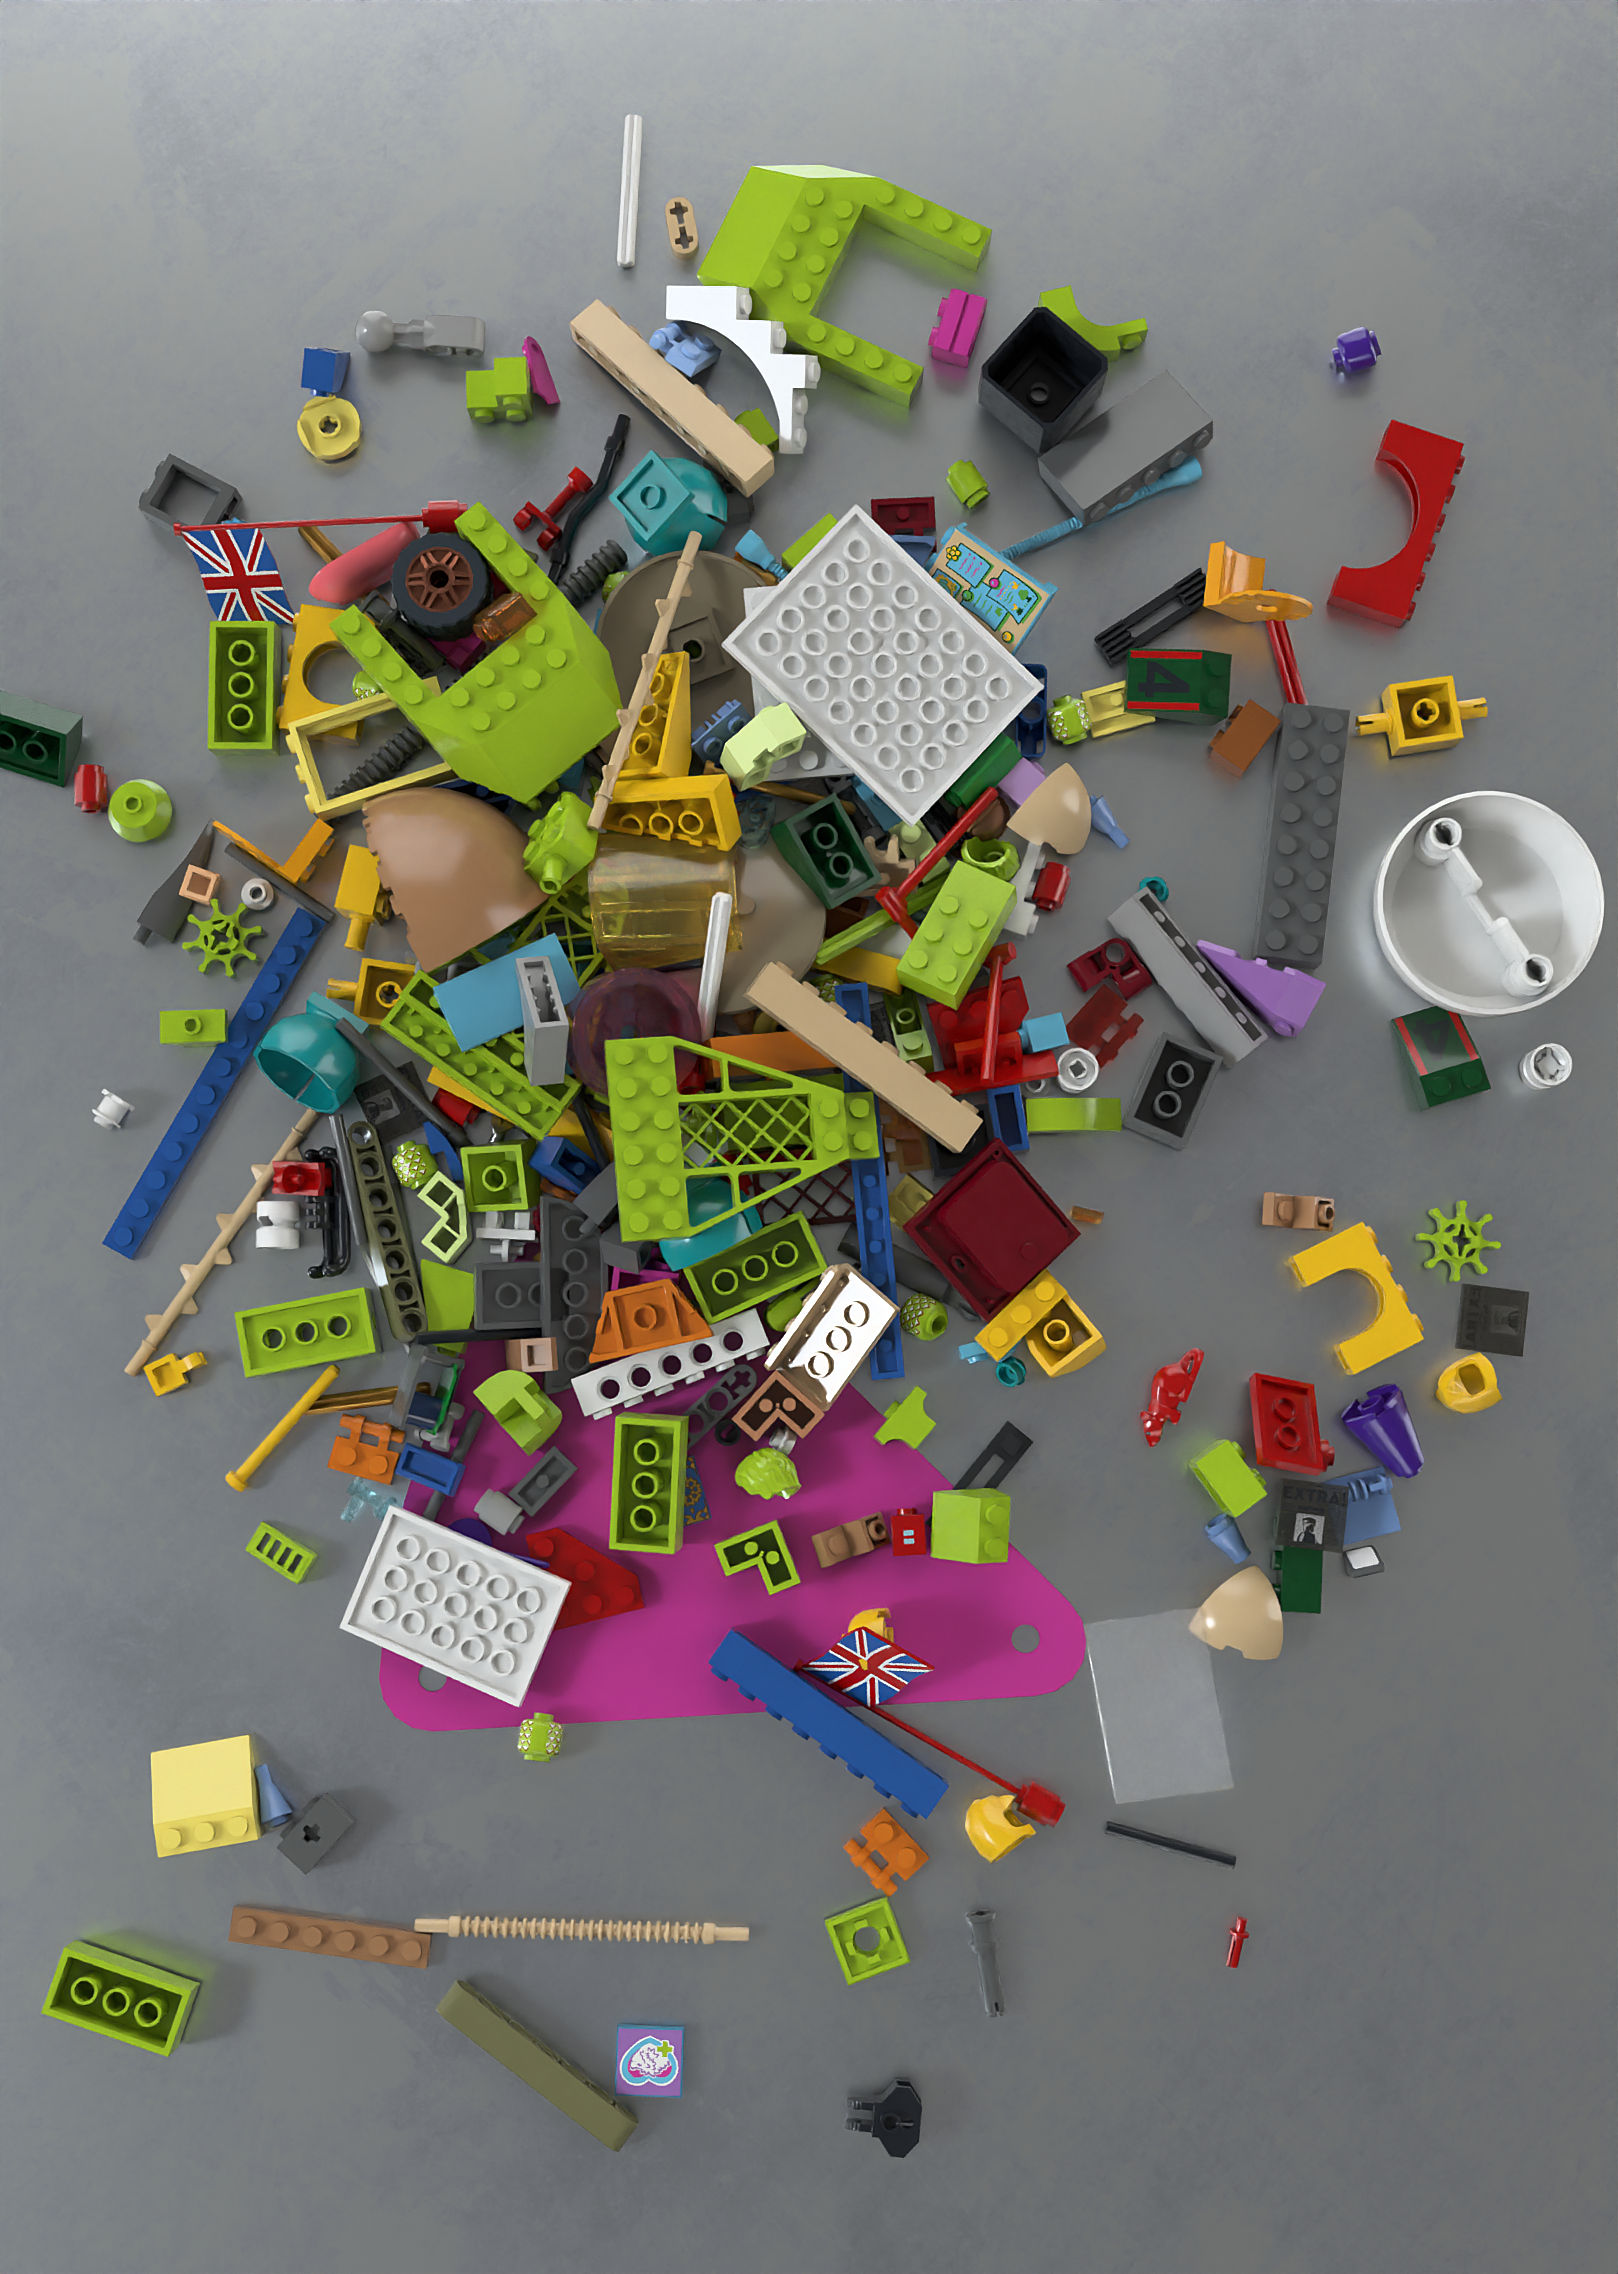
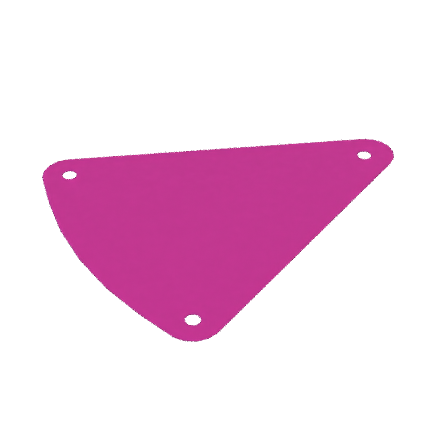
M541 1242L525 1243L524 1255H517L514 1262L534 1261V1256L541 1252ZM660 1246L658 1248L653 1247L649 1261L655 1262L656 1258L663 1257ZM609 1264L608 1292L612 1288L614 1266ZM682 1268L679 1289L689 1301L698 1302ZM767 1300L727 1317L730 1318L756 1308L770 1346L764 1347L766 1354L754 1359L747 1360L746 1355L734 1359L735 1366L744 1364L752 1367L757 1374L758 1380L755 1388L722 1419H732L775 1371H768L764 1367L768 1359L767 1352L776 1342L781 1341L786 1332L770 1329L765 1324L763 1312L770 1304ZM737 1332L727 1334L724 1339V1345L730 1351L740 1349L743 1344L742 1336ZM505 1341L468 1342L465 1354L460 1353L458 1359L465 1360V1367L461 1372L452 1402L464 1406L465 1411L461 1419L454 1421L448 1441L451 1444L449 1451L443 1452L430 1447L431 1442L427 1440L423 1441L421 1447L450 1459L473 1409L486 1414L462 1462L466 1469L454 1497L446 1496L434 1522L447 1528L451 1523L459 1519L470 1518L477 1520L485 1525L490 1532L492 1548L529 1558L530 1554L525 1535L560 1527L573 1537L636 1573L639 1578L645 1608L552 1631L524 1701L519 1708L449 1676L446 1677V1682L442 1688L436 1691H427L421 1686L418 1678L419 1671L424 1665L383 1647L381 1650L379 1682L383 1700L396 1718L412 1728L433 1732L519 1727L523 1720L533 1719L534 1712L554 1715L553 1722L559 1724L766 1712L764 1709L767 1705L758 1698H755L754 1701L749 1700L737 1690L740 1685L730 1678L725 1682L710 1671L713 1666L708 1661L731 1627H734L793 1669L798 1659L806 1663L828 1651L842 1638V1634L848 1633L849 1623L858 1613L869 1609L888 1608L891 1618H885L886 1627H893L894 1643L935 1666L933 1671L914 1678L893 1697L877 1705L1029 1697L1055 1692L1071 1681L1084 1661L1087 1639L1082 1619L1071 1603L1010 1542H1008V1562L975 1564L931 1557L932 1528L925 1524L927 1554L893 1557L890 1515H897L898 1508L916 1507L917 1513L924 1514V1522H926L932 1515L933 1491L952 1490L954 1486L917 1449L912 1450L899 1440H890L884 1445L875 1440L873 1435L885 1423L886 1419L849 1382L830 1409L823 1412L825 1415L804 1439L797 1434L796 1442L786 1457L794 1463L799 1483L802 1486L789 1499L775 1494L773 1498L766 1500L759 1494H749L742 1486H738L735 1480L736 1469L745 1457L753 1454L754 1451H758L760 1448H773L769 1445L770 1438L777 1427L783 1429L787 1425L778 1417L758 1441H755L741 1428L740 1439L732 1446L721 1445L716 1440L715 1426H713L687 1451V1457L692 1455L695 1457L712 1519L683 1527L682 1548L675 1554L609 1549L616 1416L623 1412L681 1416L733 1367L717 1372L715 1367L703 1371L705 1378L686 1384L685 1379L672 1383L674 1387L672 1391L656 1396L654 1391L641 1395L643 1402L625 1408L623 1403L611 1407L612 1414L594 1420L593 1415L584 1416L574 1387L561 1392L546 1394L562 1412V1420L552 1436L533 1454L528 1456L473 1393L488 1378L498 1372L506 1371ZM700 1344L694 1350V1358L699 1363L708 1362L712 1357V1350L707 1344ZM635 1354L599 1361L591 1371ZM676 1356L667 1357L663 1363L664 1371L669 1375L677 1374L681 1369L680 1359ZM638 1368L633 1373V1382L637 1386L644 1387L650 1382V1372L646 1368ZM738 1370L734 1374L737 1380L731 1386H729L727 1381L722 1384V1387L730 1391L734 1400L740 1396L735 1392L740 1385H744L747 1388L751 1384L748 1380L751 1374L748 1371L741 1373ZM526 1372L543 1391L542 1372ZM608 1380L603 1384L602 1392L606 1398L613 1399L619 1394L620 1386L615 1380ZM715 1392L710 1396L709 1404L712 1409L722 1411L727 1407L728 1398L722 1392ZM691 1414L689 1416L688 1431L694 1434L699 1433L703 1429L704 1421L701 1416ZM729 1424L720 1435L725 1438L734 1425ZM553 1446H556L579 1468L533 1517L523 1509L520 1515L525 1517V1519L514 1534L508 1531L505 1536L478 1518L480 1514L474 1511L475 1506L488 1489H491L493 1492L499 1491L518 1504L508 1493ZM411 1480L403 1509L422 1517L434 1489ZM881 1511L891 1543L821 1568L811 1536ZM777 1519L800 1576L801 1583L769 1595L758 1564L726 1577L714 1545ZM1024 1624L1033 1626L1040 1637L1037 1648L1029 1653H1022L1016 1650L1011 1640L1013 1631L1018 1626ZM802 1671L798 1672L799 1675L844 1707L861 1706Z

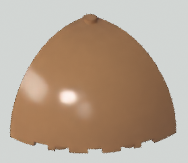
M412 787L379 795L365 801L363 804L362 812L365 817L368 816V818L362 820L366 828L368 847L373 857L378 855L380 859L377 862L378 867L376 868L384 890L388 891L391 889L393 895L390 896L392 909L397 917L401 920H406L408 934L405 936L425 974L508 927L551 895L543 892L539 884L524 871L525 858H523V852L528 846V835L509 816L477 797L446 788Z

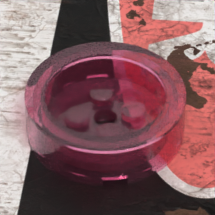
M623 968L604 972L585 984L574 1000L570 1002L566 1011L569 1023L566 1052L568 1063L579 1079L594 1090L595 1093L609 1098L604 1042L605 1040L622 1039L621 1031L625 1026L630 1025L638 1033L636 1038L674 1036L701 1045V1023L694 1002L679 983L656 970L648 968ZM673 1048L678 1087L692 1071L698 1054Z

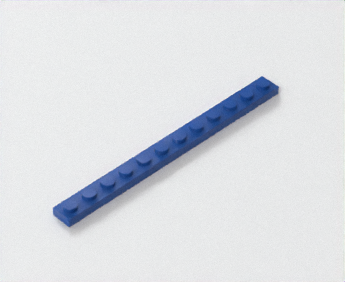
M300 907L297 908L228 1026V1043L217 1045L102 1244L131 1260L135 1258L249 1062L257 1045L328 926L325 921Z
M867 982L835 985L836 1004L847 1012L844 1017L854 1024L859 1021L872 1030ZM842 1070L844 1093L870 1091ZM873 1093L880 1157L877 1159L851 1160L861 1271L863 1277L898 1306L879 1098ZM899 1312L869 1353L872 1380L905 1377Z

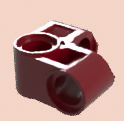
M1112 938L1066 965L1083 993L1109 977L1125 998V1002L1153 985L1152 979L1145 967L1138 961L1129 945L1120 938ZM1108 947H1116L1121 951L1122 959L1120 962H1112L1107 958L1106 950Z

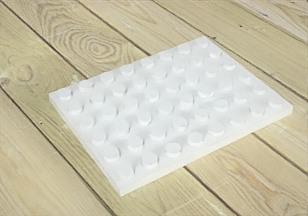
M857 504L848 511L721 645L781 703L786 702L797 719L910 827L914 826L1044 687Z

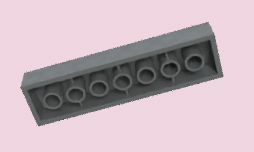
M1286 702L1279 713L1281 722L1277 730L1251 960L1260 958L1267 960L1268 964L1313 970L1322 964L1350 710Z

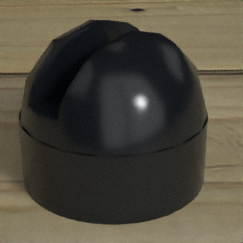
M725 1418L717 1423L715 1426V1438L721 1445L732 1446L739 1441L741 1428L732 1419ZM729 1424L734 1425L725 1438L720 1435Z

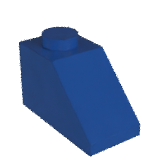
M322 347L304 348L301 387L309 388L310 395L329 397L330 392H339L351 352Z
M546 1136L542 1143L538 1142L527 1162V1165L549 1182L578 1195L601 1172L597 1162L565 1137Z

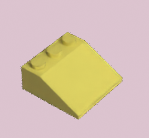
M250 1734L151 1753L153 1827L158 1858L258 1840L266 1834L265 1826L261 1825L259 1788L254 1771L255 1762Z

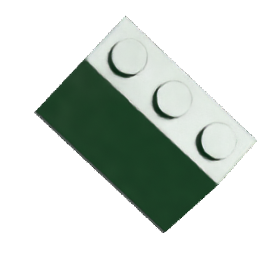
M0 690V768L64 788L68 783L82 743L83 716Z

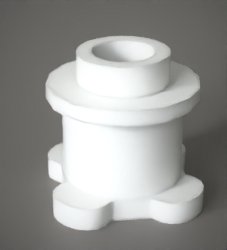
M1050 1078L1036 1080L1039 1083V1089L1036 1090L1030 1088L1029 1081L1018 1083L1022 1103L1024 1104L1025 1099L1049 1098L1051 1094Z
M103 1089L101 1093L106 1096L96 1110L92 1109V1112L96 1114L94 1121L108 1130H111L113 1126L120 1129L121 1125L119 1123L128 1109L133 1112L135 1107L110 1091Z

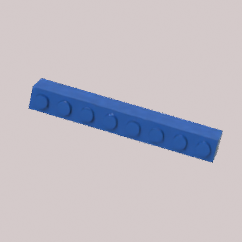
M731 1627L710 1657L708 1663L713 1666L710 1671L725 1682L730 1678L740 1685L737 1690L751 1701L758 1698L767 1705L764 1710L779 1721L783 1717L794 1724L791 1729L805 1740H808L811 1736L821 1743L819 1749L824 1754L834 1760L839 1756L848 1763L846 1769L856 1777L862 1779L864 1776H867L874 1781L873 1788L888 1799L891 1795L903 1802L900 1807L912 1817L917 1818L920 1814L927 1819L948 1789L949 1783L945 1778L734 1627Z

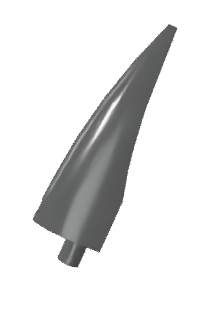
M212 818L187 857L147 903L137 920L140 927L133 937V940L144 946L151 933L170 943L173 942L193 900L180 896L179 892L189 864L205 869L214 830L212 824L215 820Z
M614 1161L600 1172L572 1202L588 1216L587 1220L579 1228L587 1237H590L598 1226L605 1229L619 1213Z

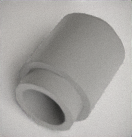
M491 1489L484 1493L474 1508V1511L480 1514L478 1518L504 1536L508 1531L514 1534L525 1519V1517L520 1515L523 1511L521 1506L501 1492H493Z

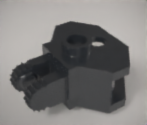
M895 2079L881 2095L874 2094V2098L854 2096L847 2098V2107L873 2112L872 2120L846 2119L845 2129L871 2133L872 2137L880 2139L890 2157L904 2158L918 2144L922 2105L921 2098L909 2080ZM904 2117H910V2118H911V2119L908 2120V2121L902 2120Z

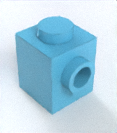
M1062 1012L1026 1020L1017 1029L1021 1039L1023 1055L1054 1050L1070 1044Z

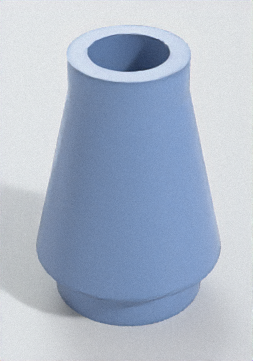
M1222 1513L1206 1525L1207 1538L1225 1552L1235 1564L1244 1561L1251 1554L1233 1517L1229 1518L1226 1513Z

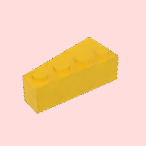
M728 774L616 781L611 795L613 799L608 804L601 824L602 829L640 836L643 833L657 835L658 839L671 841L672 838L689 841L690 845L701 847L704 844L717 846L718 850L729 851L742 835Z

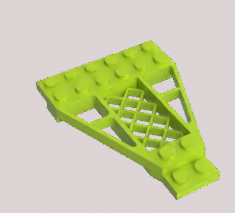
M594 858L570 882L561 886L560 891L558 890L557 893L549 896L544 902L508 927L426 974L424 970L421 971L419 969L400 993L398 1002L380 1023V1028L542 1143L582 1088L624 923L631 914L628 890L625 883L626 879ZM530 919H533L507 954L537 941L532 939L541 927L543 938L546 937L545 923L564 921L566 936L557 938L560 944L568 943L570 958L567 959L581 991L584 990L600 968L605 970L589 1029L567 1014L568 1009L573 1003L564 1007L569 1026L587 1038L577 1078L574 1080L565 1073L564 1083L530 1086L524 1064L525 1044L520 1041L524 1040V1033L515 1034V1030H512L511 1034H503L462 1053L434 996L433 987L440 984L431 977L468 955L483 965L491 962L492 960L480 953L478 949ZM569 925L581 934L571 935ZM591 940L593 955L574 957L572 942ZM596 945L602 948L598 954ZM591 962L578 979L575 964Z
M674 1036L605 1040L604 1042L621 1243L686 1240L844 1161L877 1159L880 1157L873 1091L843 1093L841 1090ZM673 1048H679L719 1061L722 1092L695 1095L679 1094L677 1091ZM727 1064L793 1086L792 1088L734 1092L729 1086ZM797 1098H806L807 1107ZM787 1099L777 1112L765 1102L767 1100ZM754 1101L744 1114L732 1104ZM789 1102L805 1114L795 1127L780 1115ZM721 1104L711 1116L698 1106ZM757 1104L772 1116L762 1129L747 1117ZM679 1106H688L679 1116ZM724 1106L739 1118L730 1131L726 1130L714 1119ZM691 1108L706 1120V1123L696 1134L681 1122ZM807 1118L810 1140L798 1130ZM775 1119L790 1131L780 1144L765 1132ZM742 1121L757 1133L756 1137L747 1147L732 1135ZM709 1124L725 1136L715 1149L699 1137ZM681 1130L691 1138L683 1149ZM792 1135H795L808 1147L798 1160L783 1148ZM760 1137L775 1149L765 1162L750 1150ZM727 1139L742 1151L733 1164L729 1163L717 1152ZM694 1141L709 1153V1156L699 1167L684 1155ZM811 1151L812 1160H803ZM778 1152L789 1160V1162L770 1163ZM745 1155L757 1163L737 1165ZM712 1157L723 1165L720 1167L703 1168ZM684 1163L691 1169H684ZM801 1171L799 1176L744 1203L740 1202L739 1175ZM728 1176L731 1181L733 1208L696 1227H691L688 1215L686 1179Z

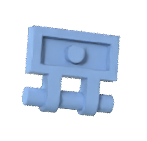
M673 321L667 324L665 328L655 331L649 341L653 349H659L667 354L665 358L667 362L692 377L718 360L722 350L715 346L709 337L697 333L690 336L686 333L688 326L684 321Z

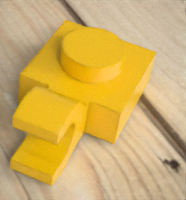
M203 1352L192 1353L181 1360L178 1359L176 1353H171L144 1366L143 1369L156 1397H160L189 1383L185 1373L206 1365L207 1361Z

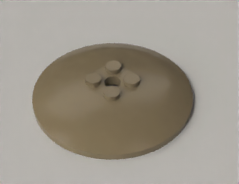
M684 550L659 555L636 567L615 587L603 607L596 636L609 652L623 709H628L643 667L642 655L648 653L660 619L655 602L657 599H667L678 568L677 561L681 559ZM697 550L693 561L694 568L690 570L688 576L692 595L681 596L667 636L668 648L662 650L661 653L662 655L682 652L684 646L689 642H696L702 648V653L698 658H689L691 733L700 726L707 731L708 729L703 722L707 720L711 725H714L715 722L711 715L714 714L720 719L716 712L727 701L731 703L734 699L738 703H742L752 719L755 717L751 674L721 645L746 619L743 589L759 587L757 584L761 587H767L759 576L738 561L718 553Z
M741 829L742 835L729 851L718 850L717 846L704 844L701 847L690 845L687 842L668 855L652 873L658 874L690 869L692 872V882L660 887L664 893L672 951L670 959L702 954L704 959L712 897L717 892H723L732 896L731 909L734 910V915L729 920L716 1015H732L758 1009L756 1005L743 995L763 967L769 962L776 964L779 961L794 972L791 977L799 982L816 959L825 934L826 906L786 862L772 836L759 831ZM703 968L648 975L665 996L677 1004L697 1012Z

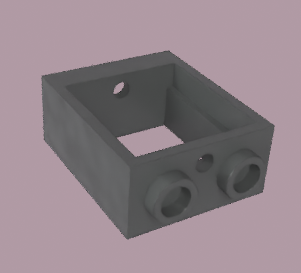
M169 453L167 459L161 461L157 466L152 485L143 491L139 500L140 505L138 508L145 518L174 533V523H181L182 526L189 525L158 510L157 507L178 471L219 492L201 525L221 524L225 520H231L243 498L235 487Z

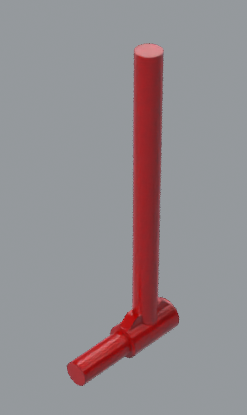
M989 786L898 888L885 886L876 893V900L891 919L899 923L911 940L919 928L908 915V901L905 898L997 798L999 793L995 788Z
M1012 942L993 946L982 965L990 969L980 1084L985 1087L992 1086L994 1081L1004 965H1007L1017 957V951Z

